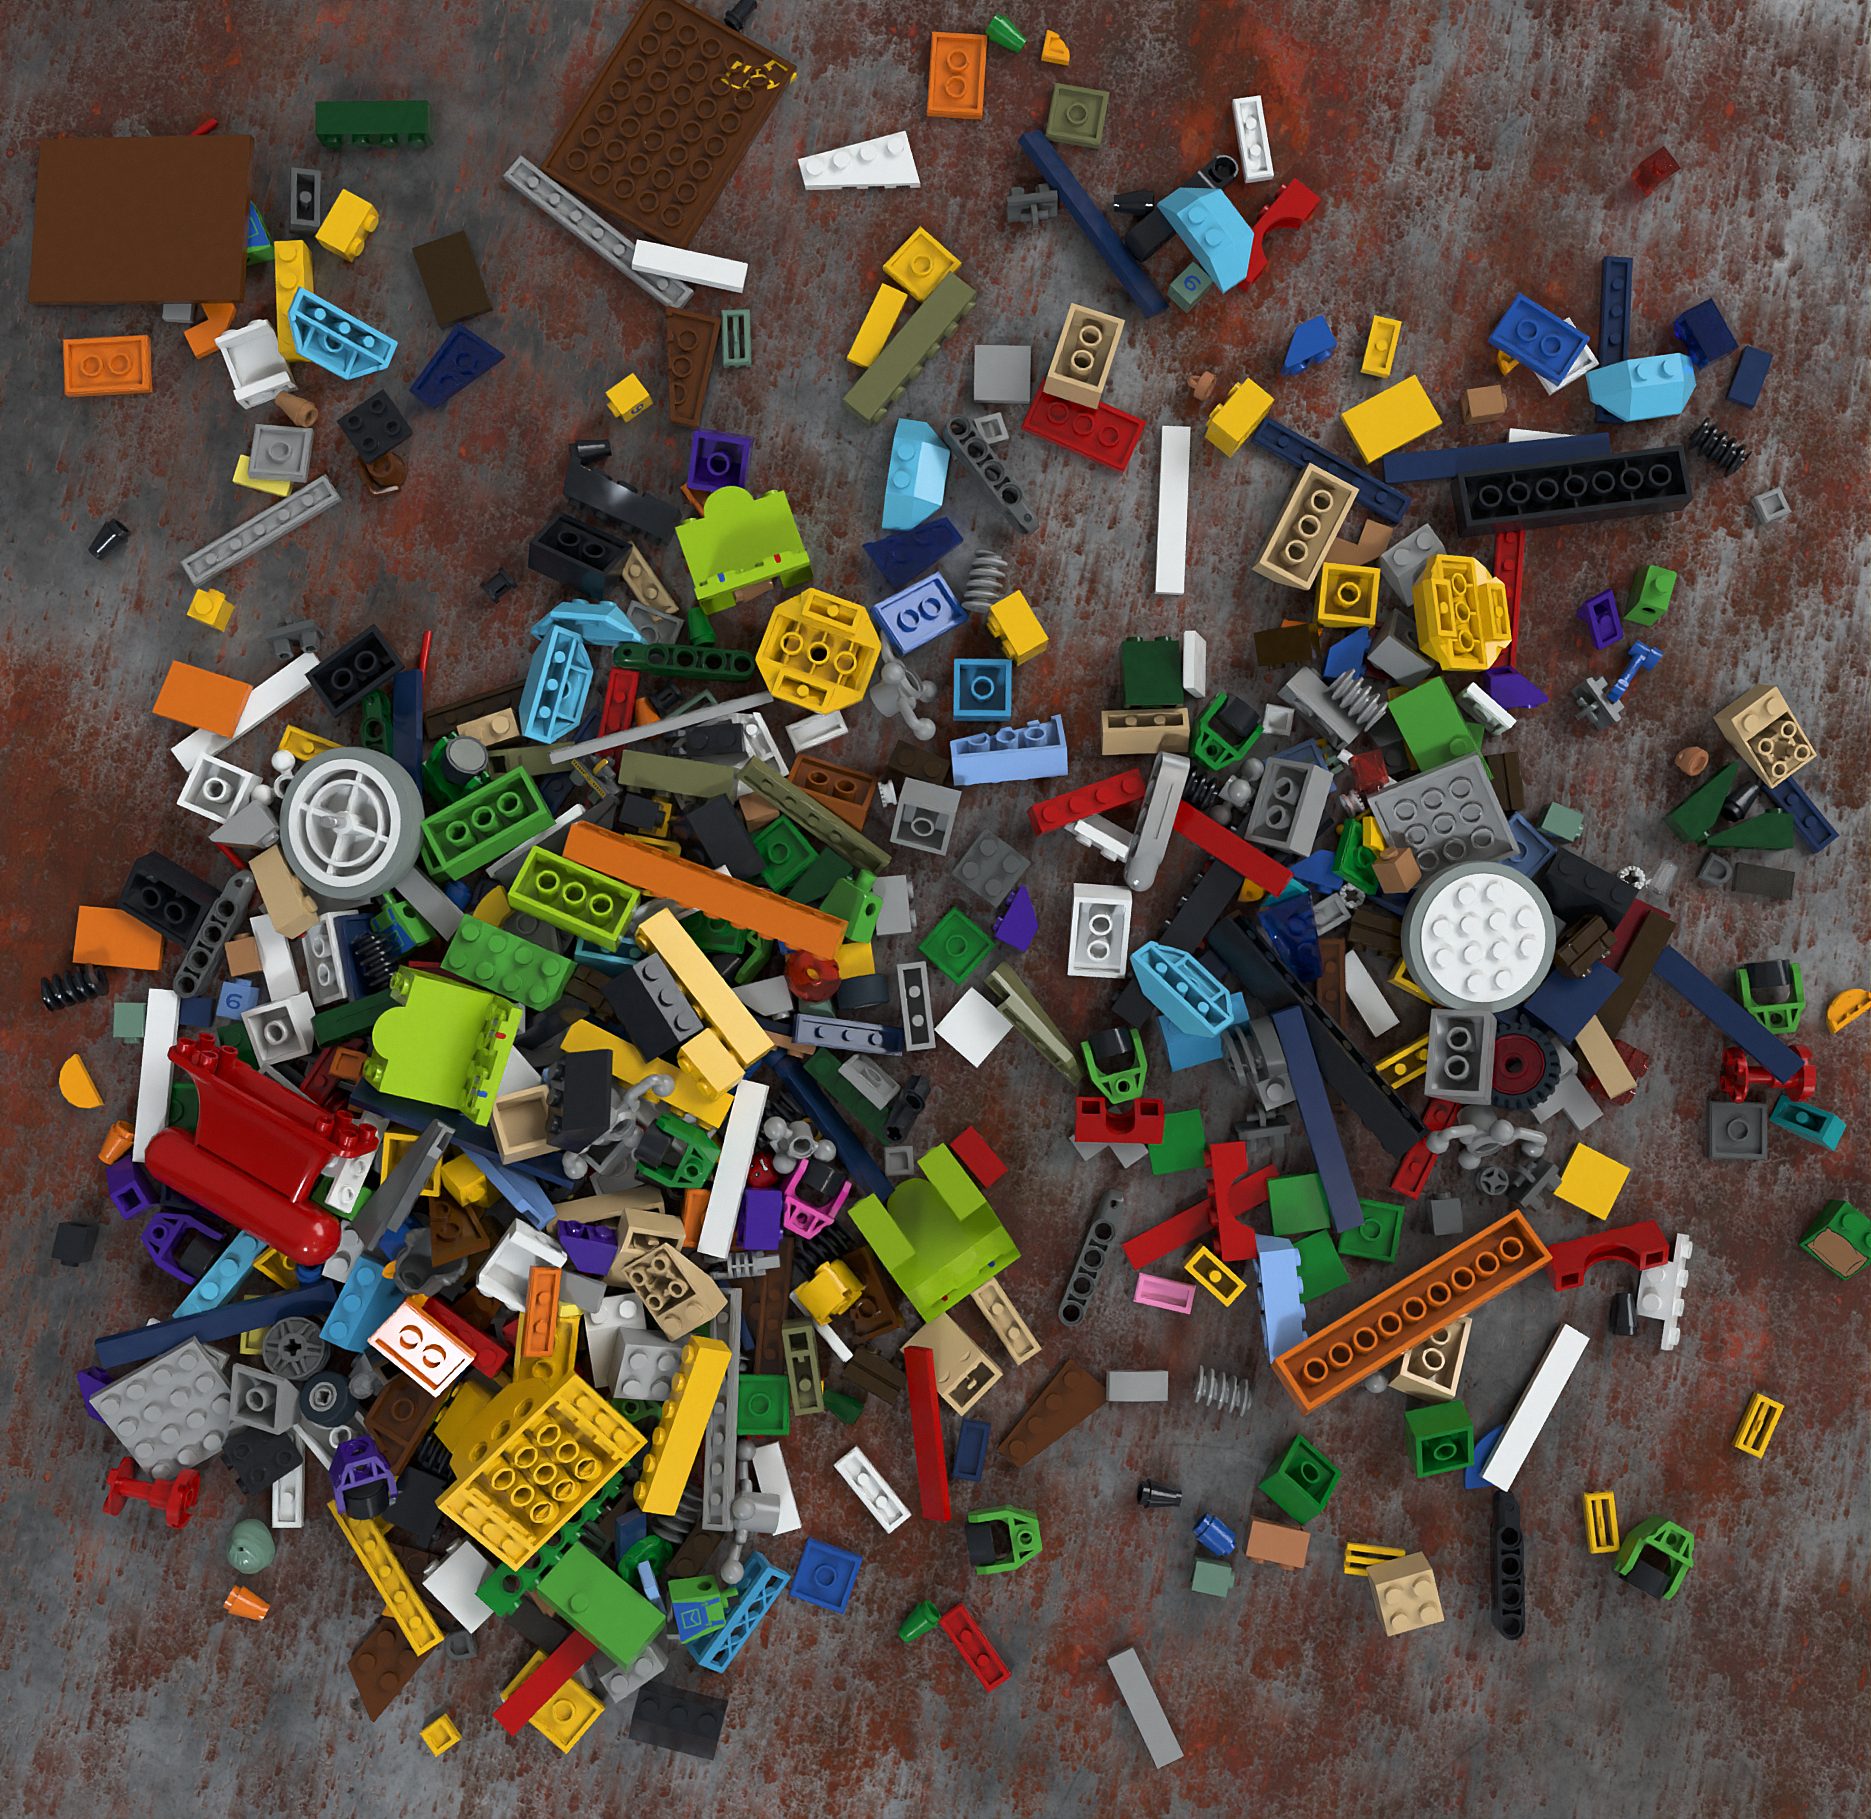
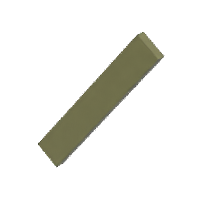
M755 755L751 757L737 774L736 778L859 869H865L877 876L889 864L891 856Z

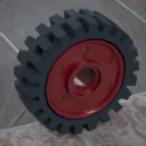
M1511 1023L1509 1026L1506 1024L1499 1025V1028L1496 1029L1491 1103L1500 1109L1504 1108L1512 1112L1514 1110L1522 1112L1526 1111L1527 1108L1534 1109L1538 1107L1537 1104L1546 1102L1548 1100L1547 1097L1553 1095L1555 1086L1559 1084V1073H1561L1559 1055L1552 1042L1540 1030L1532 1028L1527 1024ZM1518 1061L1522 1063L1520 1071L1516 1073L1508 1071L1509 1066L1513 1062Z

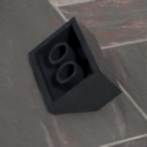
M558 511L529 542L528 568L592 598L604 601L617 586L632 552L633 545Z
M373 624L304 675L336 719L406 667L401 655L389 638Z
M726 793L687 805L667 821L686 857L691 862L712 870L726 865L731 876L741 881H745L767 868Z
M1562 847L1556 852L1537 885L1546 898L1552 914L1574 925L1585 914L1598 915L1612 933L1626 915L1640 890Z
M153 851L135 860L116 906L189 951L213 903L221 896L222 892L157 851Z
M657 952L633 965L600 988L601 993L646 1064L704 1028Z
M599 1049L565 1053L560 1059L551 1064L548 1070V1079H550L549 1093L546 1098L548 1105V1118L545 1123L547 1145L579 1154L610 1129L613 1050Z
M649 1680L639 1689L628 1739L713 1761L729 1701Z

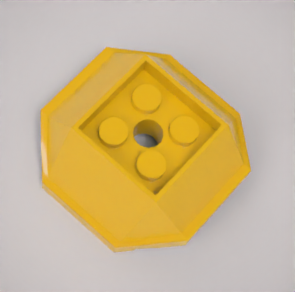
M1442 554L1428 557L1426 568L1412 586L1419 650L1439 662L1442 670L1472 672L1488 670L1499 656L1501 650L1505 649L1512 640L1505 584L1497 577H1492L1488 570L1474 557Z
M809 588L800 595L775 606L755 661L771 696L826 716L863 701L880 656L882 644L865 607L817 589ZM823 649L827 652V656L822 661H815L811 658L813 651Z

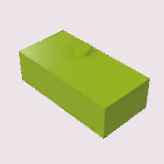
M533 845L507 894L509 907L615 953L641 904V891Z

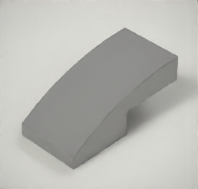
M1001 412L973 420L972 424L990 448L1009 440ZM960 427L951 429L955 435L963 434ZM975 448L967 449L969 455L979 452ZM950 449L953 460H956L957 457Z
M1132 1369L1107 1371L1106 1400L1131 1402L1168 1401V1371H1136Z

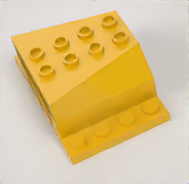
M572 1369L553 1387L549 1386L541 1377L510 1383L463 1427L449 1463L457 1480L435 1500V1503L441 1511L516 1572L648 1440Z

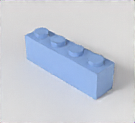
M1061 714L1051 716V721L1041 724L1038 720L1027 722V727L1017 730L1006 727L1000 729L996 735L989 736L986 733L950 741L954 786L1043 777L1054 778L1068 775L1067 746Z
M1255 1234L1258 1258L1253 1259V1266L1258 1282L1262 1283V1286L1257 1288V1296L1260 1309L1264 1310L1265 1313L1260 1315L1265 1354L1270 1364H1272L1275 1358L1308 1339L1306 1331H1302V1321H1306L1304 1304H1300L1299 1294L1303 1293V1283L1301 1276H1297L1296 1266L1301 1265L1298 1248H1294L1289 1239Z

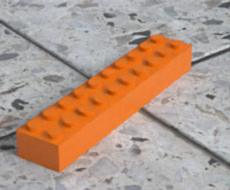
M1519 1209L1275 1358L1271 1367L1302 1415L1306 1416L1545 1267L1553 1257Z

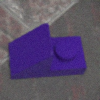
M1607 589L1585 601L1577 611L1576 616L1588 624L1591 640L1596 649L1601 650L1624 637L1611 589Z

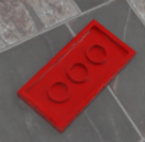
M1043 377L1022 423L1021 430L1123 474L1146 425V421L1099 401L1097 409L1045 393L1043 390L1047 377Z

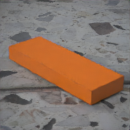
M530 1265L520 1353L523 1357L553 1356L562 1268L557 1266Z

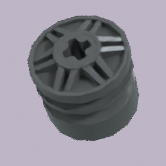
M1267 1015L1248 1022V1036H1244L1238 1025L1233 1027L1234 1041L1227 1029L1219 1033L1221 1053L1225 1065L1239 1089L1247 1087L1245 1073H1248L1253 1084L1259 1082L1257 1072L1259 1068H1262L1268 1079L1288 1072L1280 1042Z
M289 1317L278 1321L269 1329L263 1340L262 1356L265 1365L273 1374L287 1378L291 1382L306 1383L313 1375L328 1370L333 1360L334 1345L319 1337L323 1329L322 1326L304 1317ZM295 1342L301 1345V1349L296 1351V1355L290 1352V1348L295 1347Z

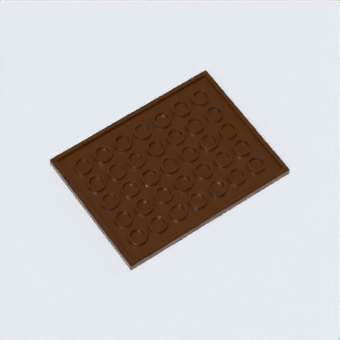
M644 0L539 170L553 181L660 244L687 250L790 84L793 74L798 71L797 66L684 0ZM771 60H774L775 62L784 66L788 70L786 72L783 68H781L778 64L775 63L771 66L772 69L769 71L768 68L764 66V64H767ZM736 61L742 63L741 67L738 66L736 69H731ZM746 66H752L746 73L743 72ZM761 69L758 71L759 74H763L767 78L765 79L764 77H753L751 79V76L756 75L755 70ZM727 72L731 73L729 77L725 75ZM721 79L727 80L729 85L724 83ZM747 80H748L749 82L746 84V86L750 87V89H749V88H746V87H743V84H744ZM770 80L774 82V85L779 83L777 87L767 89V85L771 84ZM732 84L735 85V86H738V87H742V88H739V89L734 88V87H732Z
M250 134L40 139L28 302L32 305L244 303L255 138Z

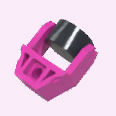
M814 1155L803 1159L797 1158L794 1170L787 1173L780 1186L785 1203L784 1212L780 1216L782 1225L809 1240L818 1234L824 1226L832 1224L852 1185L846 1179L847 1175L828 1162L823 1163L815 1159ZM801 1179L813 1188L829 1195L830 1198L827 1203L818 1207L797 1196L795 1187Z

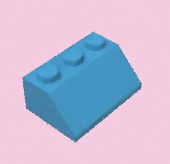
M1242 992L1230 995L1234 1021L1224 1030H1228L1233 1041L1235 1040L1233 1027L1237 1025L1242 1030L1244 1036L1249 1035L1248 1022L1250 1018ZM1165 1014L1155 1017L1171 1072L1223 1057L1219 1034L1214 1038L1185 1034Z
M366 1251L361 1253L319 1335L320 1338L346 1350L364 1353L363 1350L371 1346L367 1342L369 1336L396 1310L406 1296L397 1287L393 1279L383 1277V1269L389 1262Z

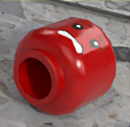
M758 1151L753 1154L745 1187L769 1188L778 1183V1174L780 1173L773 1166L774 1156L772 1153L767 1154L764 1151Z

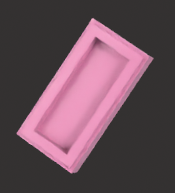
M1139 1272L1133 1301L1190 1314L1196 1285Z

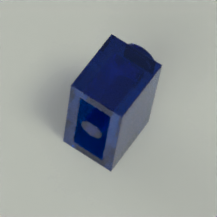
M1712 298L1683 312L1673 322L1676 336L1683 340L1688 349V356L1691 357L1692 363L1697 365L1699 371L1726 358L1739 347Z

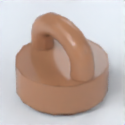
M1206 371L1201 377L1196 375L1188 377L1187 383L1195 389V398L1206 401L1215 387L1217 378L1216 375Z
M1697 746L1685 748L1675 757V764L1680 767L1681 771L1690 776L1701 773L1708 763V753Z

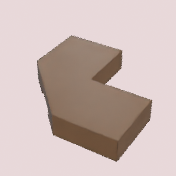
M1367 519L1357 545L1335 537L1323 562L1362 566L1377 560L1386 551L1393 528Z

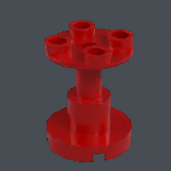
M1803 1044L1788 1046L1806 1063L1783 1085L1762 1066H1747L1745 1054L1740 1047L1724 1048L1722 1060L1725 1064V1075L1720 1077L1722 1092H1728L1732 1102L1740 1104L1746 1098L1749 1083H1766L1768 1088L1771 1089L1784 1088L1786 1095L1792 1102H1808L1807 1098H1812L1816 1085L1815 1065H1809L1808 1058H1813L1812 1053Z
M130 1456L122 1459L118 1469L112 1468L107 1477V1486L111 1487L109 1496H107L103 1505V1513L110 1514L111 1516L118 1515L130 1497L149 1501L150 1508L166 1511V1525L170 1528L181 1530L187 1525L192 1516L187 1511L190 1506H196L200 1491L201 1477L200 1474H197L198 1470L184 1468L178 1474L175 1481L161 1478L156 1479L154 1483L135 1480V1460Z

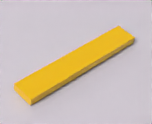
M334 1499L327 1503L417 1656H420L444 1640V1635L374 1518L355 1520L348 1517L346 1513L338 1515Z

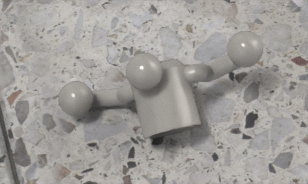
M881 629L879 633V639L882 644L881 655L886 664L881 671L882 679L870 687L871 699L877 709L886 717H892L901 712L907 725L913 729L914 735L920 740H929L935 734V724L929 718L917 719L913 709L916 707V700L918 699L926 703L933 701L938 694L937 686L932 681H921L914 670L905 667L904 663L893 655L892 648L894 646Z
M667 1074L649 1075L628 1089L623 1099L612 1088L610 1129L591 1144L600 1145L606 1140L613 1142L622 1140L627 1147L637 1148L644 1136L643 1129L635 1125V1113L640 1107L638 1097L651 1088L657 1096H669L675 1089L673 1078ZM566 1151L562 1159L565 1174L569 1178L580 1179L587 1172V1163L585 1159L578 1156L579 1154Z
M1471 1104L1464 1107L1457 1113L1459 1126L1448 1127L1442 1131H1433L1426 1138L1427 1148L1435 1154L1445 1152L1449 1146L1450 1139L1459 1138L1460 1142L1466 1145V1148L1460 1151L1458 1162L1463 1168L1468 1170L1477 1168L1481 1162V1157L1498 1152L1502 1146H1507L1516 1139H1523L1521 1150L1525 1156L1532 1159L1538 1158L1543 1154L1545 1150L1544 1145L1547 1143V1137L1542 1132L1523 1127H1513L1506 1120H1498L1492 1104Z
M746 1438L736 1442L737 1483L741 1489L734 1495L732 1506L734 1514L733 1527L736 1529V1534L732 1539L726 1562L721 1568V1576L729 1584H736L743 1578L744 1568L738 1560L742 1546L747 1540L748 1531L774 1534L777 1530L780 1515V1497L778 1494L752 1492V1482L749 1480L748 1461L752 1460L755 1456L756 1447L751 1440Z

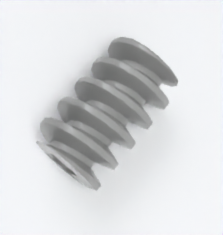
M981 549L974 551L977 558L972 560V566L975 569L969 572V576L973 580L967 582L966 587L970 591L964 593V599L968 602H963L961 606L970 611L987 613L990 606L993 605L990 603L991 600L1000 599V596L993 592L994 589H1002L1003 587L1002 584L996 581V578H1005V574L999 571V567H1008V563L1001 560V556Z
M1353 668L1344 672L1325 692L1334 689L1335 691L1331 699L1336 700L1342 697L1343 699L1339 707L1345 708L1350 705L1351 708L1348 716L1350 717L1358 713L1359 716L1356 724L1359 725L1367 722L1364 729L1366 732L1386 713L1385 710L1388 702L1385 701L1377 704L1380 694L1376 693L1369 696L1372 686L1368 685L1361 688L1360 686L1364 678L1361 676L1353 680L1352 677L1356 671Z
M1199 1365L1193 1380L1192 1393H1194L1196 1403L1199 1402L1202 1396H1205L1206 1406H1209L1213 1400H1217V1409L1219 1410L1224 1403H1227L1228 1413H1232L1237 1406L1239 1407V1416L1243 1417L1253 1402L1257 1384L1253 1382L1249 1387L1248 1380L1243 1378L1237 1385V1377L1235 1375H1231L1226 1381L1225 1372H1219L1215 1378L1214 1369L1209 1368L1204 1374L1203 1366Z

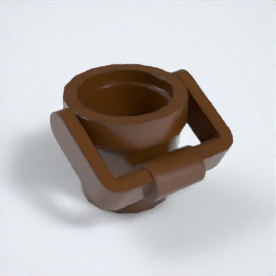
M388 452L375 462L367 464V466L360 455L356 459L357 473L362 485L366 487L371 498L392 495L401 491L400 486L403 485L408 474L407 465L401 457L395 453ZM373 483L382 489L375 490Z

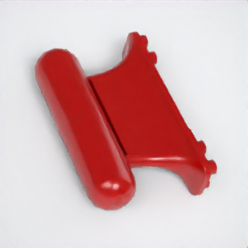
M199 1033L197 1041L189 1038H179L177 1045L169 1048L167 1057L170 1061L187 1071L196 1085L199 1096V1117L196 1133L188 1128L179 1126L163 1128L151 1137L144 1150L146 1168L160 1182L293 1261L306 1266L323 1264L339 1248L342 1239V1229L339 1220L332 1212L308 1199L310 1192L321 1171L336 1157L352 1159L374 1152L379 1145V1139L375 1136L377 1128L367 1123H361L357 1126L351 1123L353 1120L352 1113L345 1110H337L332 1114L252 1069L249 1064L238 1059V1050L236 1048L226 1045L221 1046V1048L215 1046L216 1038L211 1034Z

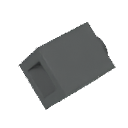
M1450 1192L1433 1193V1198L1425 1199L1429 1234L1436 1236L1464 1233L1459 1197L1451 1196Z

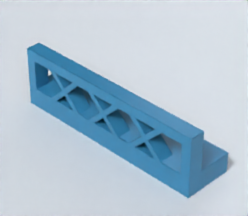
M755 1550L743 1566V1578L738 1583L730 1584L728 1587H737L740 1604L723 1609L726 1625L723 1628L688 1642L685 1646L699 1665L719 1673L725 1671L791 1578L787 1572L772 1566L762 1553ZM772 1575L778 1577L773 1586L765 1589V1585ZM760 1602L755 1610L748 1612L752 1603ZM742 1625L740 1632L731 1637L730 1634L734 1628ZM725 1649V1653L718 1662L712 1660L717 1652Z

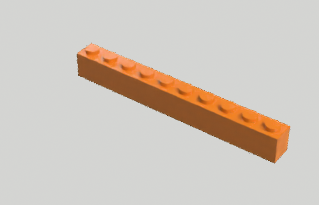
M580 820L571 824L562 857L586 868L587 866L593 868L598 873L609 878L616 877L624 880L623 883L632 888L642 887L650 890V894L657 898L666 899L668 897L676 900L677 905L683 908L704 911L703 914L709 918L728 920L730 925L735 928L754 930L761 938L767 940H774L775 938L785 942L784 945L792 950H806L811 952V956L818 960H832L839 954L849 924L846 920L587 821Z

